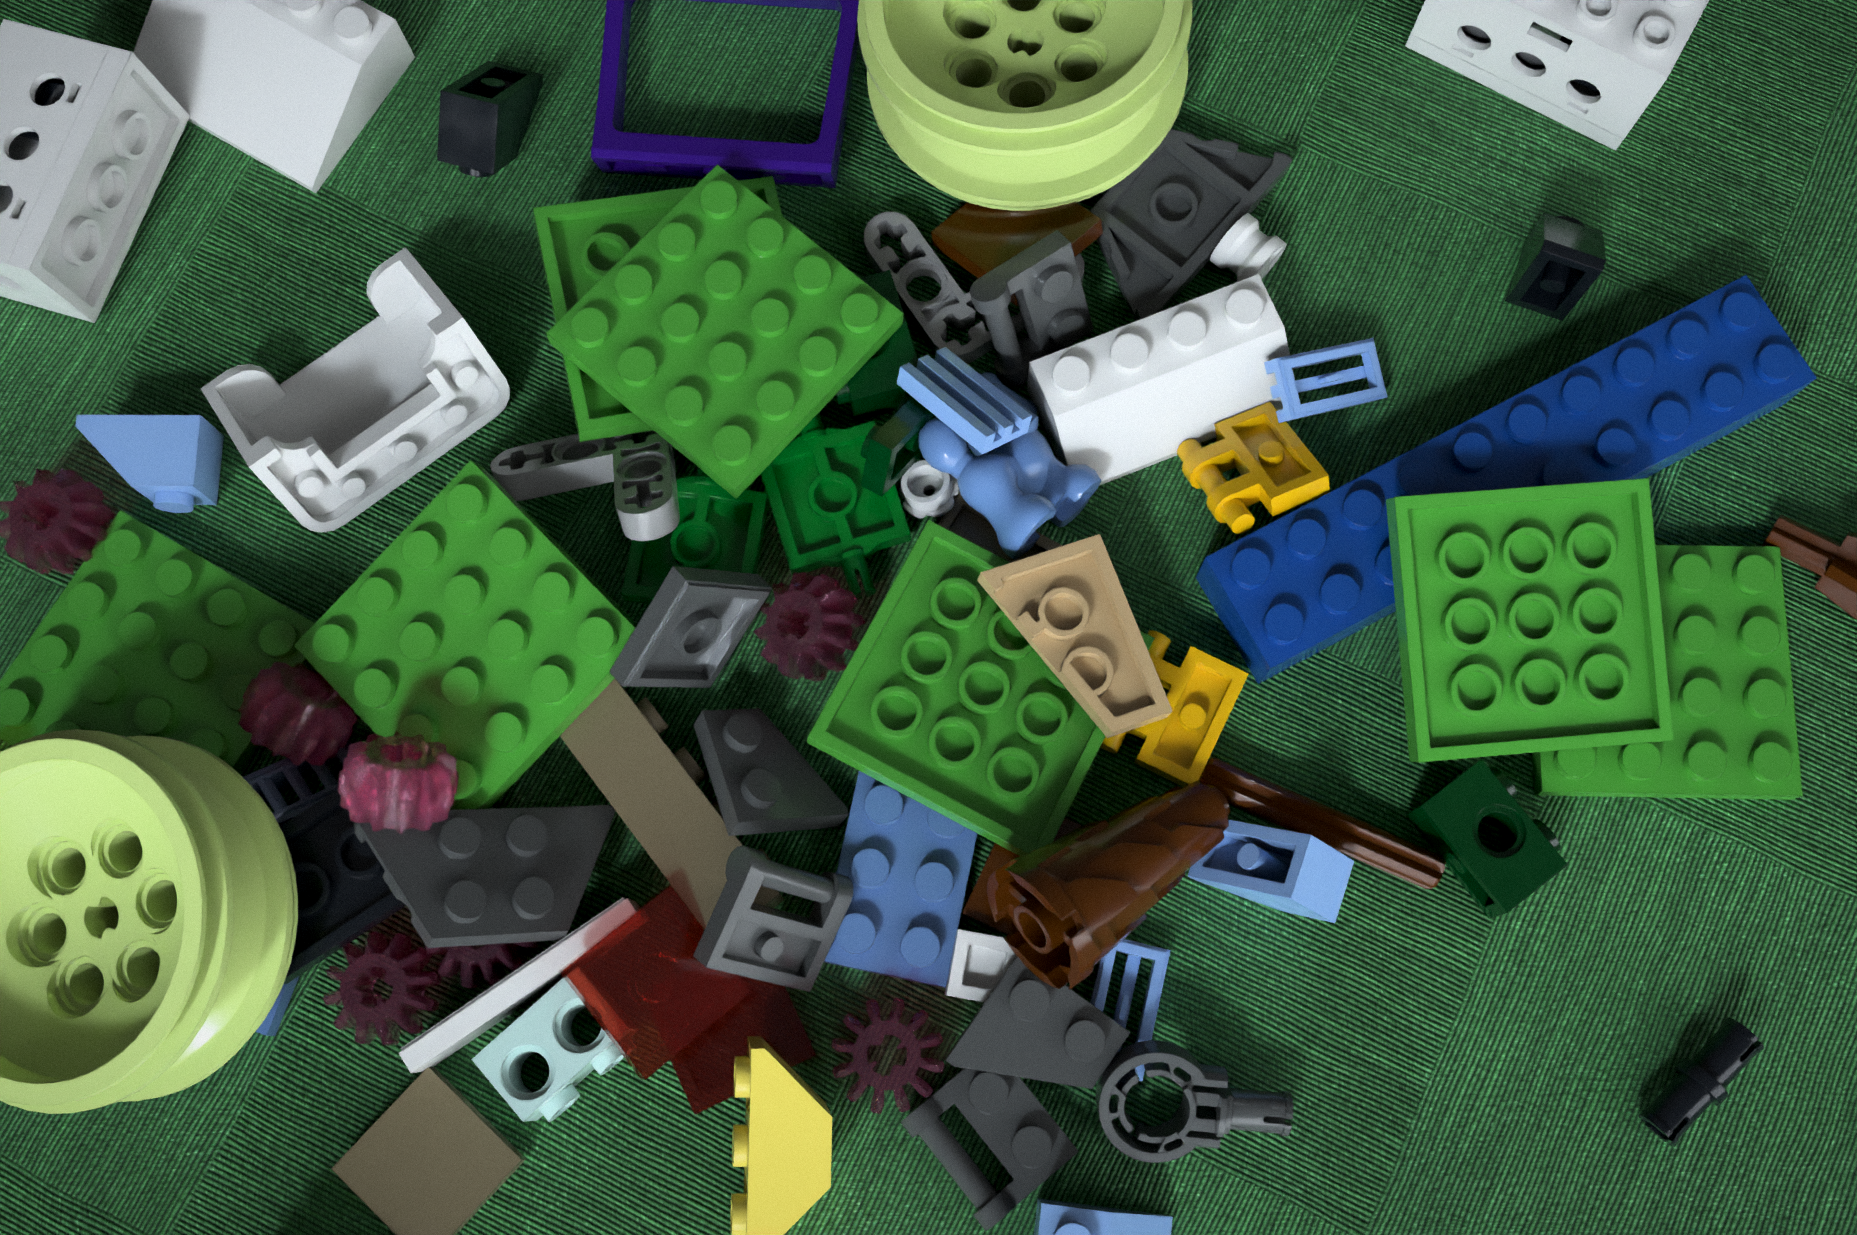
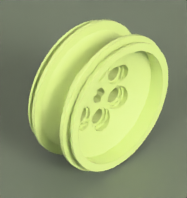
M859 0L857 16L858 37L863 60L867 67V85L872 112L881 133L898 157L915 173L937 189L971 204L1000 210L1032 211L1053 208L1073 202L1077 203L1106 191L1135 171L1158 148L1171 130L1185 97L1188 80L1187 46L1192 26V0Z
M79 729L53 731L33 736L0 752V1101L28 1111L62 1114L97 1109L116 1102L142 1101L164 1097L182 1091L204 1080L221 1068L243 1047L265 1020L283 987L295 947L298 925L296 875L287 842L273 813L253 787L219 757L190 743L171 738L154 736L125 737L104 731Z

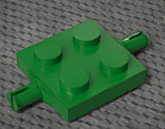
M818 413L800 432L801 436L788 444L765 468L761 476L792 577L826 566H842L850 591V598L852 600L862 599V594L856 575L860 576L866 598L877 592L866 559L879 550L911 541V533L895 484L883 497L861 486L866 459L861 456V449L867 434L876 425L875 421L847 429H825L820 413Z
M698 468L697 476L676 479L680 514L679 524L664 537L649 541L632 540L621 593L626 601L650 604L672 566L756 574L769 507L767 493L745 490L735 499L700 468Z

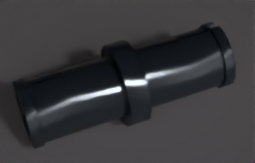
M1730 1017L1723 1022V1026L1691 1060L1682 1058L1674 1067L1678 1075L1646 1110L1640 1112L1639 1118L1660 1139L1675 1147L1680 1137L1711 1103L1716 1106L1722 1104L1728 1097V1092L1725 1088L1752 1058L1764 1049V1045L1757 1041V1036L1744 1025Z

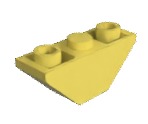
M747 1036V1056H735L734 1098H746L745 1124L733 1125L732 1166L744 1167V1193L731 1194L730 1231L731 1235H784L831 1188L832 1115L821 1097L761 1036Z

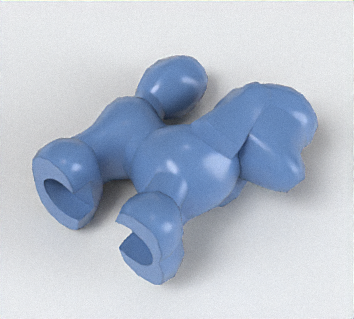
M984 372L980 375L1032 415L1028 433L981 454L936 417L929 420L920 430L918 436L919 449L923 458L932 468L949 473L957 479L961 497L970 507L985 516L997 534L1001 549L1008 557L1016 560L1033 547L1040 538L1036 533V529L1044 522L1050 520L1058 527H1064L1071 522L1086 506L1102 480L1097 472L1086 464L1065 466L1054 456L1047 440L1037 430L1039 417L1037 416V407L1033 401L1020 396L1002 384L995 374Z

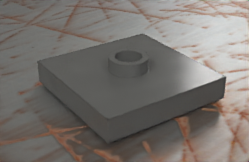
M672 566L610 669L611 675L621 686L710 688L770 594L772 587L759 574Z

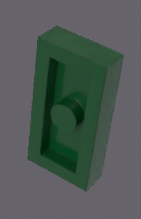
M908 393L900 401L895 414L884 425L877 423L872 427L862 445L861 456L866 459L861 486L881 497L922 456L918 443L919 432L929 420L936 418L934 414Z

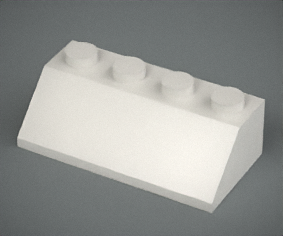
M1257 274L1031 361L1029 363L1027 391L1037 407L1038 416L1057 459L1065 466L1086 464L1097 472L1102 480L1100 485L1177 456V449L1185 440L1196 439L1201 446L1215 441V423L1267 402H1271L1277 411L1283 409L1281 397L1272 398L1270 387L1277 385L1275 373L1267 375L1264 362L1289 356L1290 352L1285 327L1260 275Z

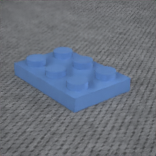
M859 771L836 872L851 879L854 887L853 897L824 963L946 988L956 930L959 928L978 834Z

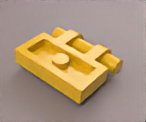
M1271 402L1215 423V443L1202 447L1196 439H1188L1182 442L1177 449V455L1183 462L1182 472L1194 488L1202 489L1207 495L1206 505L1214 518L1220 523H1227L1235 534L1245 533L1252 528L1255 519L1248 509L1250 505L1261 501L1273 517L1330 492L1329 474L1287 422H1278L1277 410ZM1236 467L1241 476L1227 481L1223 476V472Z
M1149 630L1147 634L1154 637V640L1148 652L1162 686L1169 690L1166 696L1173 712L1165 719L1110 738L1105 736L1100 748L1116 754L1126 734H1133L1145 740L1134 763L1185 787L1199 780L1249 673L1193 646H1190L1179 668L1163 660L1171 640L1162 633Z

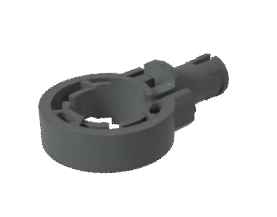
M1141 1041L1123 1048L1116 1053L1099 1078L1096 1087L1097 1109L1107 1138L1122 1153L1143 1162L1160 1163L1172 1161L1188 1154L1195 1147L1219 1149L1220 1137H1223L1224 1134H1229L1230 1129L1289 1136L1292 1128L1291 1123L1285 1121V1118L1293 1119V1098L1289 1091L1271 1092L1230 1088L1225 1066L1199 1064L1197 1059L1187 1050L1166 1041ZM1144 1064L1147 1077L1164 1076L1172 1079L1182 1088L1183 1098L1178 1109L1171 1115L1172 1118L1161 1123L1159 1126H1146L1143 1123H1137L1135 1128H1133L1131 1117L1125 1112L1124 1105L1128 1091L1139 1082L1135 1067ZM1119 1116L1126 1131L1120 1128L1113 1119ZM1133 1129H1135L1136 1136H1133L1129 1133Z

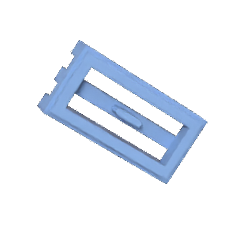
M1373 338L1279 357L1264 362L1267 375L1275 373L1277 385L1270 387L1272 398L1281 397L1283 409L1276 411L1279 423L1388 397ZM1356 355L1362 356L1364 366L1300 380L1294 379L1292 369ZM1367 378L1369 389L1304 404L1300 403L1298 393Z
M944 347L937 350L935 360L929 355L918 358L917 368L911 363L900 366L897 385L981 454L1028 433L1032 415L948 348Z
M1123 939L1099 961L1090 1003L1103 1012L1116 951L1127 954L1113 1017L1115 1022L1126 1029L1141 958L1153 960L1135 1043L1152 1039L1171 950ZM1144 1064L1135 1067L1139 1082L1143 1081Z

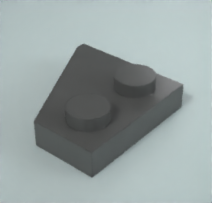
M760 708L703 710L693 724L728 836L837 828L849 815L846 805Z
M1016 956L944 1060L954 1067L1093 1089L1130 1032L1073 990H1069V987L1066 985L1061 989H1057L1043 982Z

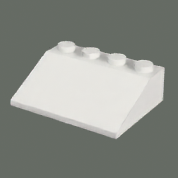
M152 0L133 51L135 56L190 115L189 122L314 193H317L415 58L396 19L361 0Z

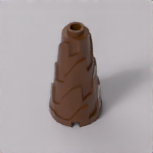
M1199 781L1188 784L1183 788L1176 786L1158 797H1147L1106 820L1089 822L1050 844L1008 861L992 873L987 884L988 902L995 923L1009 914L1016 927V930L1004 937V940L1015 955L1020 958L1022 963L1040 980L1057 989H1061L1069 983L1070 990L1086 979L1093 972L1096 963L1147 919L1145 913L1179 884L1190 867L1224 839L1223 832L1229 826L1228 816L1230 814L1227 799L1215 786L1210 784L1204 785Z

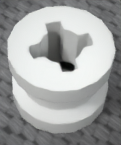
M1247 213L1223 236L1211 254L1210 261L1220 269L1229 268L1237 274V282L1257 274L1260 275L1262 280L1278 261L1287 244L1277 235H1265L1259 230V221Z

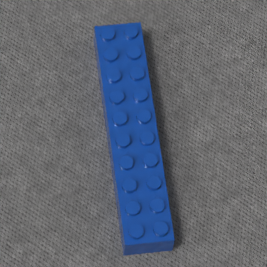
M1747 275L1212 553L1205 557L1196 575V579L1256 682L1260 684L1396 611L1386 499L1399 496L1645 479L1785 405L1817 378Z

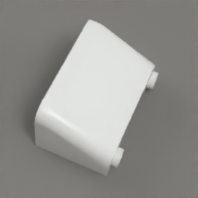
M406 247L381 263L371 273L367 282V296L370 303L379 313V316L279 385L273 376L261 366L243 364L226 370L200 388L248 467L297 521L310 531L329 532L345 525L496 418L505 409L510 399V387L505 376L462 315Z

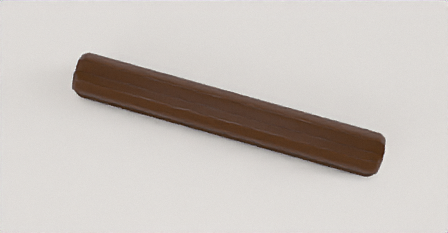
M1210 758L1207 761L1198 780L1204 785L1210 784L1218 788L1227 799L1228 804L1290 831L1310 834L1343 854L1424 889L1436 887L1444 873L1446 859L1443 855L1217 758Z

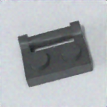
M1058 230L984 274L973 282L970 287V295L976 311L984 314L997 354L994 361L997 377L1005 386L1017 387L1025 384L1028 381L1029 363L1031 361L1062 350L1094 330L1071 242ZM1014 293L1027 332V336L1020 341L1017 339L1008 310L1011 295Z
M743 845L736 847L731 852L726 863L725 874L727 882L693 956L706 968L810 992L851 903L854 888L851 879L848 876L831 871L818 875L767 860L763 851ZM760 886L813 900L815 905L809 918L753 903Z
M964 1068L900 1122L912 1138L916 1135L921 1137L977 1209L973 1216L985 1231L1004 1218L1018 1203L1079 1152L1021 1078ZM953 1104L956 1105L1013 1177L999 1191L995 1189L939 1118Z

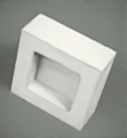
M957 929L945 995L984 1002L1016 957L1004 940V937Z

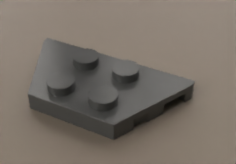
M1171 129L1158 148L1135 171L1112 186L1090 210L1091 213L1102 220L1103 234L1096 241L1135 321L1164 311L1173 303L1209 262L1215 247L1227 231L1243 215L1251 214L1289 171L1292 158L1279 152H1274L1272 159L1237 151L1239 145L1237 143L1219 139L1204 141L1196 138L1191 133Z
M612 805L366 812L357 813L354 822V832L361 843L364 841L368 843L385 870L383 879L396 899L402 901L409 908L411 923L427 948L553 941L564 938L571 927L615 811Z

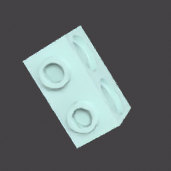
M575 967L471 1060L523 1122L537 1121L542 1116L548 1122H551L580 1097L581 1094L576 1090L575 1086L594 1069L600 1076L605 1074L631 1051L632 1048L626 1040L638 1029L588 970ZM592 1007L600 1016L601 1030L598 1037L592 1043L582 1046L572 1035V1021L579 1011ZM539 1053L546 1059L549 1065V1077L546 1084L540 1090L532 1092L522 1082L521 1068L529 1056Z

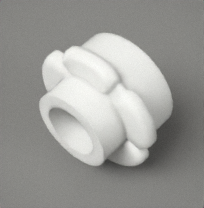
M926 460L914 463L902 476L899 488V495L905 500L903 502L904 509L916 518H924L926 515L940 517L953 508L955 503L953 498L959 493L957 479L949 473L932 468ZM935 489L934 494L930 496L924 495L926 491Z

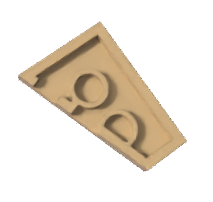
M1100 534L980 572L977 580L1107 738L1165 719L1173 712Z

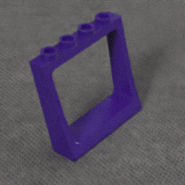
M607 0L600 81L591 147V158L602 173L703 179L718 164L736 180L773 176L774 183L779 185L836 188L859 43L857 23L859 0H685L836 10L841 13L820 135L811 144L623 132L631 7L636 0Z

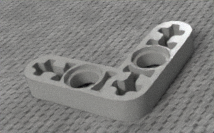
M883 212L875 215L867 223L864 230L865 255L876 273L887 270L891 271L902 310L933 354L936 356L937 350L946 347L965 363L969 364L994 349L990 333L984 327V324L987 326L984 314L981 313L983 321L971 327L968 331V344L961 346L957 340L945 342L947 339V327L953 325L958 331H963L975 323L976 311L974 310L975 307L970 291L964 294L915 224L906 215L898 212ZM887 233L892 239L901 237V251L908 262L901 269L900 259L893 249L889 246L881 248V235ZM1079 253L1075 260L1081 283H1083L1084 260ZM919 276H929L939 283L941 290L934 299L920 302L908 294L906 290L908 284ZM1021 313L1011 317L1016 334L1025 329Z
M654 430L584 442L579 441L578 434L507 449L498 454L490 464L494 479L515 501L614 482V499L624 535L631 540H655L669 534L679 524L680 514L672 445Z

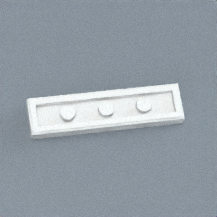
M621 898L400 1048L402 1051L398 1054L410 1073L423 1072L427 1067L436 1066L552 987L572 969L581 967L648 921L647 917L636 901L629 898Z

